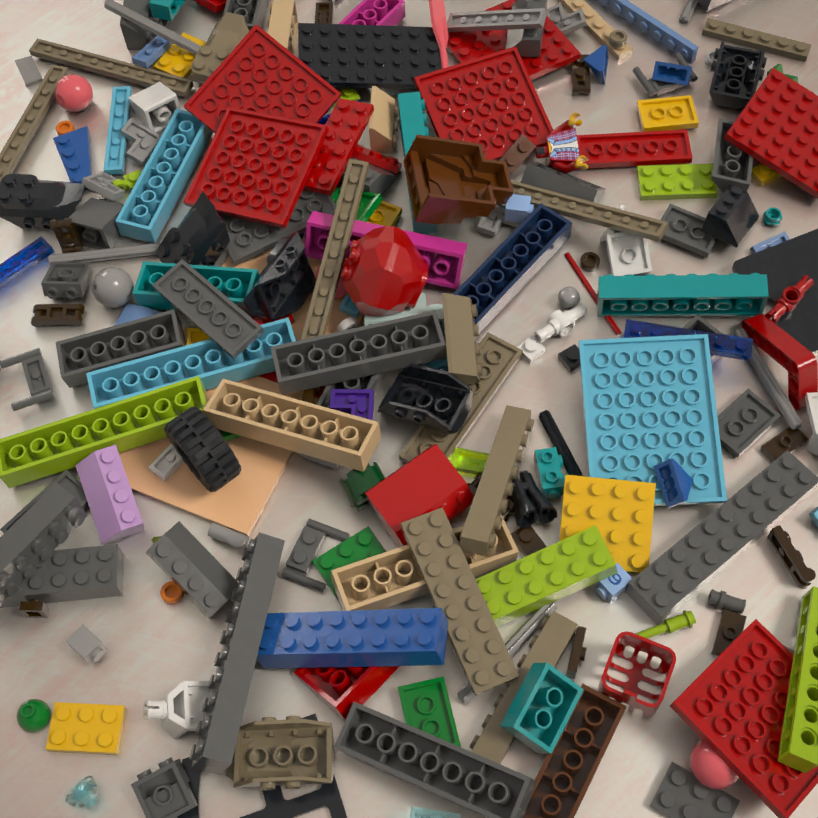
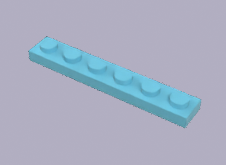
M131 86L113 87L104 162V172L109 175L124 174L127 138L121 135V129L130 118L131 105L128 97L132 96Z

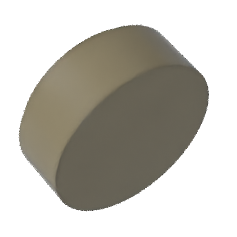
M614 30L610 33V45L613 47H623L626 44L627 34L624 31Z

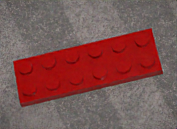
M342 98L338 99L325 124L329 128L328 134L303 190L332 196L374 111L373 104Z
M687 129L577 135L580 156L584 155L589 159L583 162L588 165V168L692 163L693 159Z

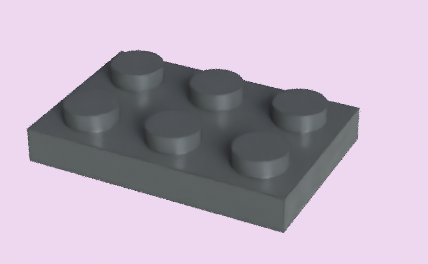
M669 204L661 218L662 221L668 222V228L662 237L663 240L706 258L717 241V238L701 231L706 218Z
M747 389L717 416L720 443L738 458L780 419L781 415L750 389Z
M671 762L649 807L667 818H732L740 800L723 790L710 789L702 785L693 773Z

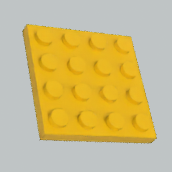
M565 475L559 541L596 525L615 564L619 563L625 571L641 573L649 566L656 483Z

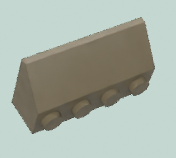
M442 293L448 372L465 384L480 383L483 368L482 363H478V356H481L480 343H476V336H479L478 323L475 324L474 317L478 316L476 304H472L470 297Z

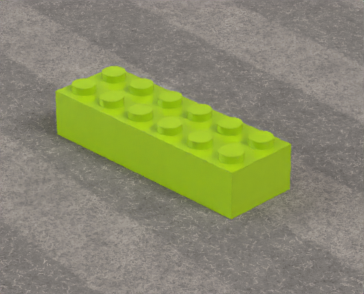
M594 525L475 580L496 626L499 627L618 572L616 564L597 526Z

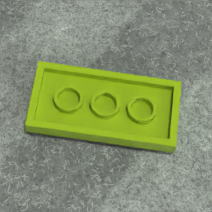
M713 163L637 166L636 173L640 200L717 198V186L711 179Z

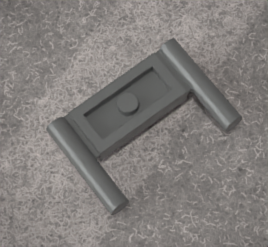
M679 52L674 55L679 65L689 66ZM639 67L633 69V73L650 97L655 94L659 96L687 86L652 80V78L647 80ZM691 70L689 82H695L698 77Z
M40 348L0 361L2 369L22 362L31 397L11 404L13 411L54 398Z
M309 518L286 562V568L282 572V577L323 592L326 587L325 583L306 576L313 563L312 560L315 559L326 534L343 541L348 539L350 534Z

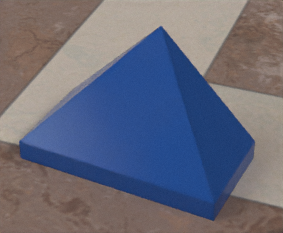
M607 45L601 46L584 58V61L601 84L606 82L609 60Z
M656 61L652 80L688 86L692 67Z
M674 458L655 465V473L666 508H671L687 501L693 479Z

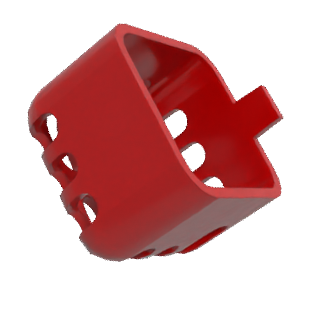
M621 632L615 639L598 685V692L614 698L620 703L628 704L629 711L631 712L637 708L643 711L642 716L649 717L654 715L663 701L676 663L674 651L667 646L632 632ZM626 646L635 649L631 658H626L623 654ZM639 651L648 654L645 663L641 664L637 661ZM615 654L631 662L633 668L626 669L612 662L613 655ZM652 657L661 659L659 668L653 669L650 666ZM609 667L626 674L629 680L622 682L607 674ZM649 669L666 676L664 681L660 682L644 676L642 670ZM606 681L622 687L624 691L620 692L609 687ZM643 681L653 686L661 687L660 693L652 694L638 687V682ZM639 694L658 701L653 704L637 699V695Z

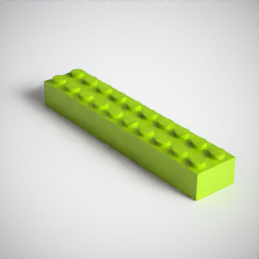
M196 376L0 439V478L8 488H12L76 467L75 465L94 451L116 445L118 453L167 438L164 431L165 425L190 407H197L203 413V409L209 401L206 388L200 376Z

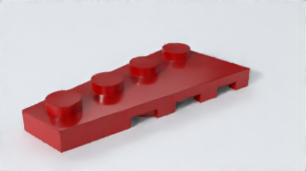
M357 144L351 156L396 174L400 172L402 163L398 162V159L383 156L380 152L367 149Z

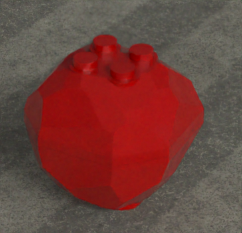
M384 226L371 230L357 241L353 240L349 250V258H345L342 266L341 278H344V287L359 311L368 316H388L403 312L407 307L413 309L427 281L428 263L424 261L406 232L394 226Z

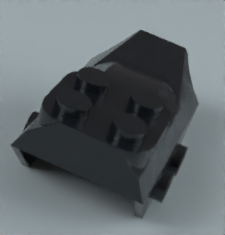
M721 41L720 48L715 50L713 58L715 60H713L710 70L714 72L709 90L713 103L718 106L744 109L756 92L758 81L763 79L765 71L763 69L767 58L764 57L765 49L756 51L724 45V42Z
M31 174L5 175L0 182V217L22 229L51 230L50 220L57 219L61 221L64 218L70 217L75 212L76 206L82 200L85 184L38 180L35 175Z
M204 191L177 228H171L159 245L157 254L162 263L177 264L183 259L189 265L214 266L230 242L225 222L217 213L215 206Z
M298 232L292 233L290 237H282L267 256V269L243 300L250 316H264L273 321L296 312L314 290L316 284L315 275L310 267L305 253L306 249Z
M410 364L399 372L378 407L377 412L392 415L402 420L408 419L418 424H424L430 430L454 434L462 428L471 410L473 392L472 388L443 369Z

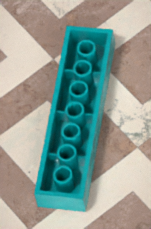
M420 92L398 94L399 123L404 158L416 135L429 136L428 127L424 126L427 124V115L425 112H422L425 110V101L421 99ZM409 194L413 232L420 234L436 233V225L440 224L415 222Z
M711 273L708 275L667 274L663 276H655L654 274H647L645 276H634L632 274L613 276L608 274L599 276L597 317H604L606 315L611 317L696 316L697 314L699 316H755L763 313L769 297L767 274L751 273L749 275H739L731 273L728 275H718Z

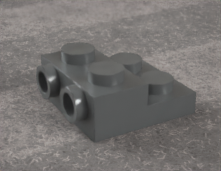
M52 262L41 282L44 296L51 299L57 297H67L69 299L83 297L88 288L87 278L92 270L91 263Z
M172 757L158 764L160 769L153 773L151 769L137 775L138 781L131 784L146 818H175L198 805L188 785L190 779L180 758L173 761Z

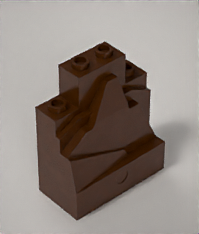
M416 135L403 160L415 222L461 224L465 217H488L491 211L495 209L496 203L506 204L514 192L507 163L485 159L482 144Z

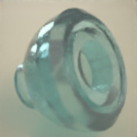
M87 776L82 779L67 794L65 802L73 807L91 809L99 801L97 797V783L93 776Z

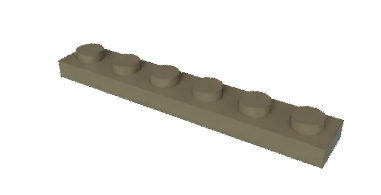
M710 18L707 19L702 32L704 36L757 50L765 49V52L806 62L811 48V44Z

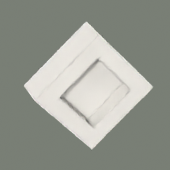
M532 335L517 346V348L523 350L522 357L530 364L543 355L546 350Z

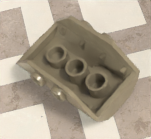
M225 12L223 17L214 26L205 46L198 50L191 65L192 73L188 80L204 83L248 34L249 29L243 15Z
M287 716L286 720H276L275 717H263L262 721H254L240 726L232 763L226 769V776L233 780V788L260 787V790H275V786L285 785V789H299L300 785L332 783L334 775L332 723L301 719L300 716Z

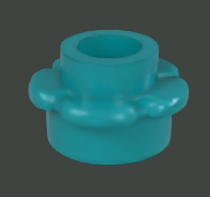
M775 207L767 209L763 213L764 222L774 226L780 224L782 220L781 211Z

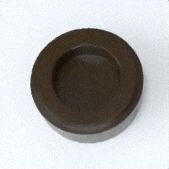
M587 252L581 256L580 267L584 271L594 272L599 268L600 258L597 254Z

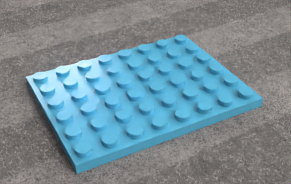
M708 334L579 340L578 347L589 477L656 483L654 506H664L665 502L654 466L674 458L693 479L687 501L678 505L725 503L727 495Z

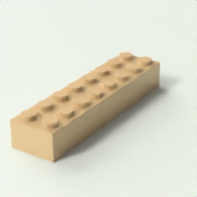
M222 379L203 409V413L214 424L216 429L362 472L366 469L381 440L379 422Z
M503 517L500 530L495 531V535H497L495 546L490 548L488 556L463 551L474 577L497 570L517 560L519 551ZM464 526L453 529L459 545ZM409 545L331 570L332 584L343 611L382 610L429 593Z

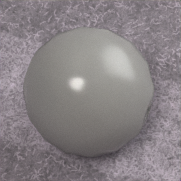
M104 268L95 275L92 282V292L96 300L106 307H121L133 295V281L130 275L121 268Z

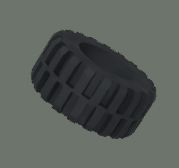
M190 407L165 425L164 431L171 444L191 472L208 491H218L240 474L241 465L234 452L214 424L199 408Z

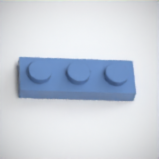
M157 35L132 57L133 64L148 68L173 43Z

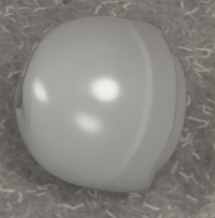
M572 286L560 290L558 293L560 305L566 309L574 307L580 302L579 292Z

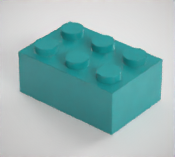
M533 663L500 727L535 752L552 754L584 689L549 663Z

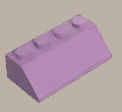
M116 445L94 451L75 465L102 545L145 531Z

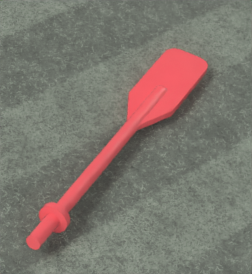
M429 0L432 28L439 46L441 67L443 69L449 67L446 51L449 36L444 0Z

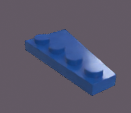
M88 126L53 138L70 182L82 183L84 177L92 175Z

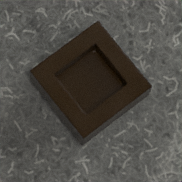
M30 599L29 602L21 601L19 611L26 618H48L50 609L42 600Z

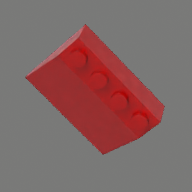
M437 444L426 449L364 493L398 548L408 545L400 527L402 522L442 507L448 520H451L472 505L474 495L466 481Z
M400 666L297 668L293 673L334 713L345 721L353 702L364 705Z

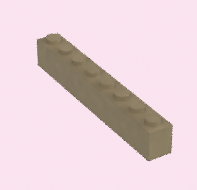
M506 405L460 536L462 551L488 556L490 548L495 546L497 537L495 531L501 528L502 517L500 516L501 513L506 512L508 505L506 498L507 495L511 496L513 491L512 480L517 479L519 467L517 464L522 463L524 450L522 449L527 447L529 441L528 431L532 432L534 426V419H531V410Z
M555 611L552 612L550 617L545 616L540 625L541 633L539 636H533L528 646L531 650L528 655L523 654L517 664V667L520 668L518 670L519 677L506 683L505 686L508 689L504 695L500 694L494 703L496 710L493 715L488 714L482 724L484 728L480 736L476 734L470 744L471 752L498 764L502 763L515 737L501 728L500 724L533 663L547 662L556 668L576 633L577 623Z

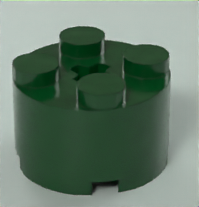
M373 462L374 466H370L368 463L364 472L355 469L351 470L346 474L348 478L345 481L343 479L339 481V485L352 508H356L357 511H362L369 506V500L364 493L385 479L376 462Z

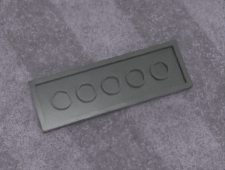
M183 259L152 285L154 290L233 359L264 332L262 326Z

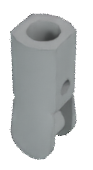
M218 523L210 525L208 536L237 548H244L249 544V538L245 534Z

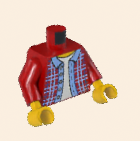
M572 113L569 120L559 125L546 136L545 146L535 148L537 159L547 158L549 167L565 174L579 170V167L583 170L588 169V165L583 162L589 159L584 155L580 156L576 128H573V125H582V120L580 119L575 122V119L580 114Z

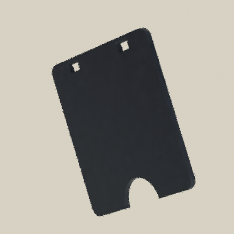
M818 229L736 260L732 266L733 273L739 275H749L751 273L767 274L768 298L774 302L780 298L785 288L796 285L804 275L809 276L806 281L810 278L813 279L814 285L804 293V297L798 302L796 308L792 312L784 313L776 325L813 354L817 353Z

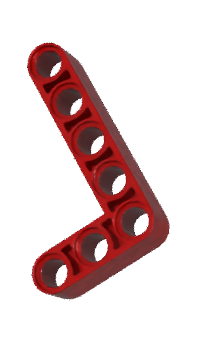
M762 313L742 320L741 328L745 329L751 341L788 371V398L795 411L806 408V393L818 392V363L814 354Z

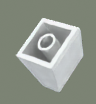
M161 82L128 97L133 112L142 124L157 134L165 130L175 110H181L177 95Z

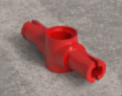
M804 275L796 285L785 288L780 298L775 302V306L765 316L769 319L772 317L771 321L776 323L784 313L792 312L798 302L804 297V293L814 285L813 279L810 278L806 281L809 276Z

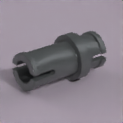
M711 589L708 596V603L716 605V608L722 609L723 607L740 614L744 612L746 606L745 599L727 595L725 591L721 590L718 592Z

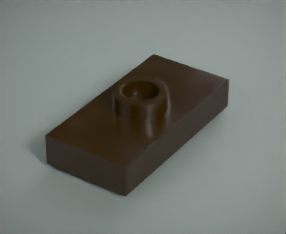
M333 2L316 3L315 23L333 24Z
M788 427L762 445L760 449L774 462L787 450L793 453L806 444L809 439L800 429L793 430L791 427Z
M726 609L722 611L712 654L719 656L743 632L747 616Z
M578 626L576 629L566 672L569 678L575 679L579 660L584 661L587 648L582 647L586 633L585 627Z

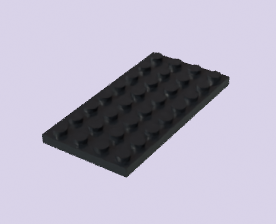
M298 23V59L333 87L372 88V86H376L378 88L417 89L414 77L442 69L439 46L432 27Z

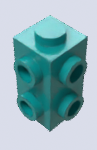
M556 447L535 450L533 460L541 493L546 498L548 497V499L560 497L564 492L566 475L562 474L561 467H563L562 455H558Z

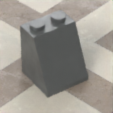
M91 197L70 216L83 246L95 249L115 248L121 236L115 220L124 206L123 204Z

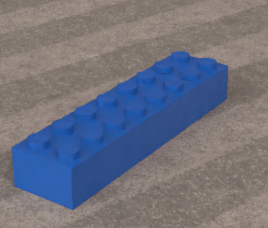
M442 608L267 613L257 660L263 668L444 665L448 620Z

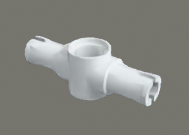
M579 303L569 311L565 310L562 312L561 310H556L549 316L546 326L534 332V338L539 343H542L551 336L559 334L562 337L567 335L574 327L575 321L586 314V306L583 303Z

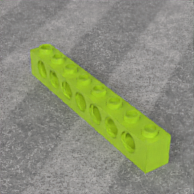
M815 586L802 596L778 762L803 773H807L818 766V588Z

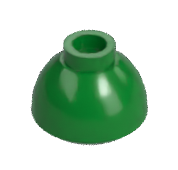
M40 699L25 701L17 711V722L27 732L41 730L50 719V708Z

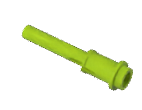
M683 610L682 614L664 619V623L635 634L647 639L665 632L671 634L685 627L692 628L693 624H696V620L691 610Z

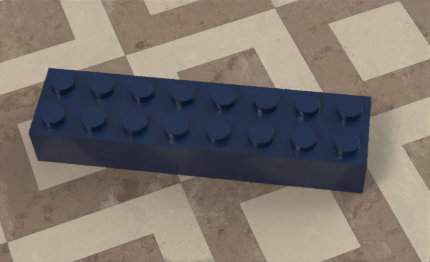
M541 203L453 293L454 295L470 297L472 304H476L478 316L474 317L475 324L478 323L479 333L571 237V221Z

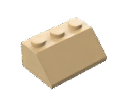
M372 86L371 104L374 106V111L369 120L371 150L378 151L381 154H393V146H397V135H394V132H398V121H395V118H399V109L395 107L394 98L378 87Z

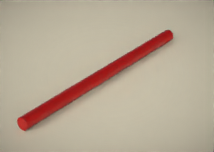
M565 253V258L597 305V294L570 253ZM610 315L604 316L616 336L621 334L622 332Z

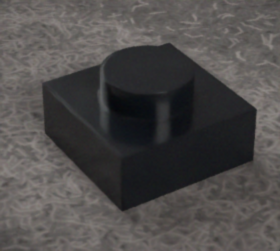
M575 344L558 353V359L569 372L580 367L579 348Z

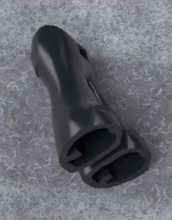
M527 470L520 471V480L518 476L517 479L512 480L513 491L511 494L515 504L517 526L529 528L536 522V517L543 524L550 523L557 518L555 507L538 489L531 473Z

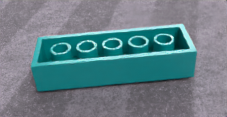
M143 261L132 293L139 306L153 309L177 310L154 290L152 286L176 264ZM190 265L249 315L243 300L260 279L257 269Z

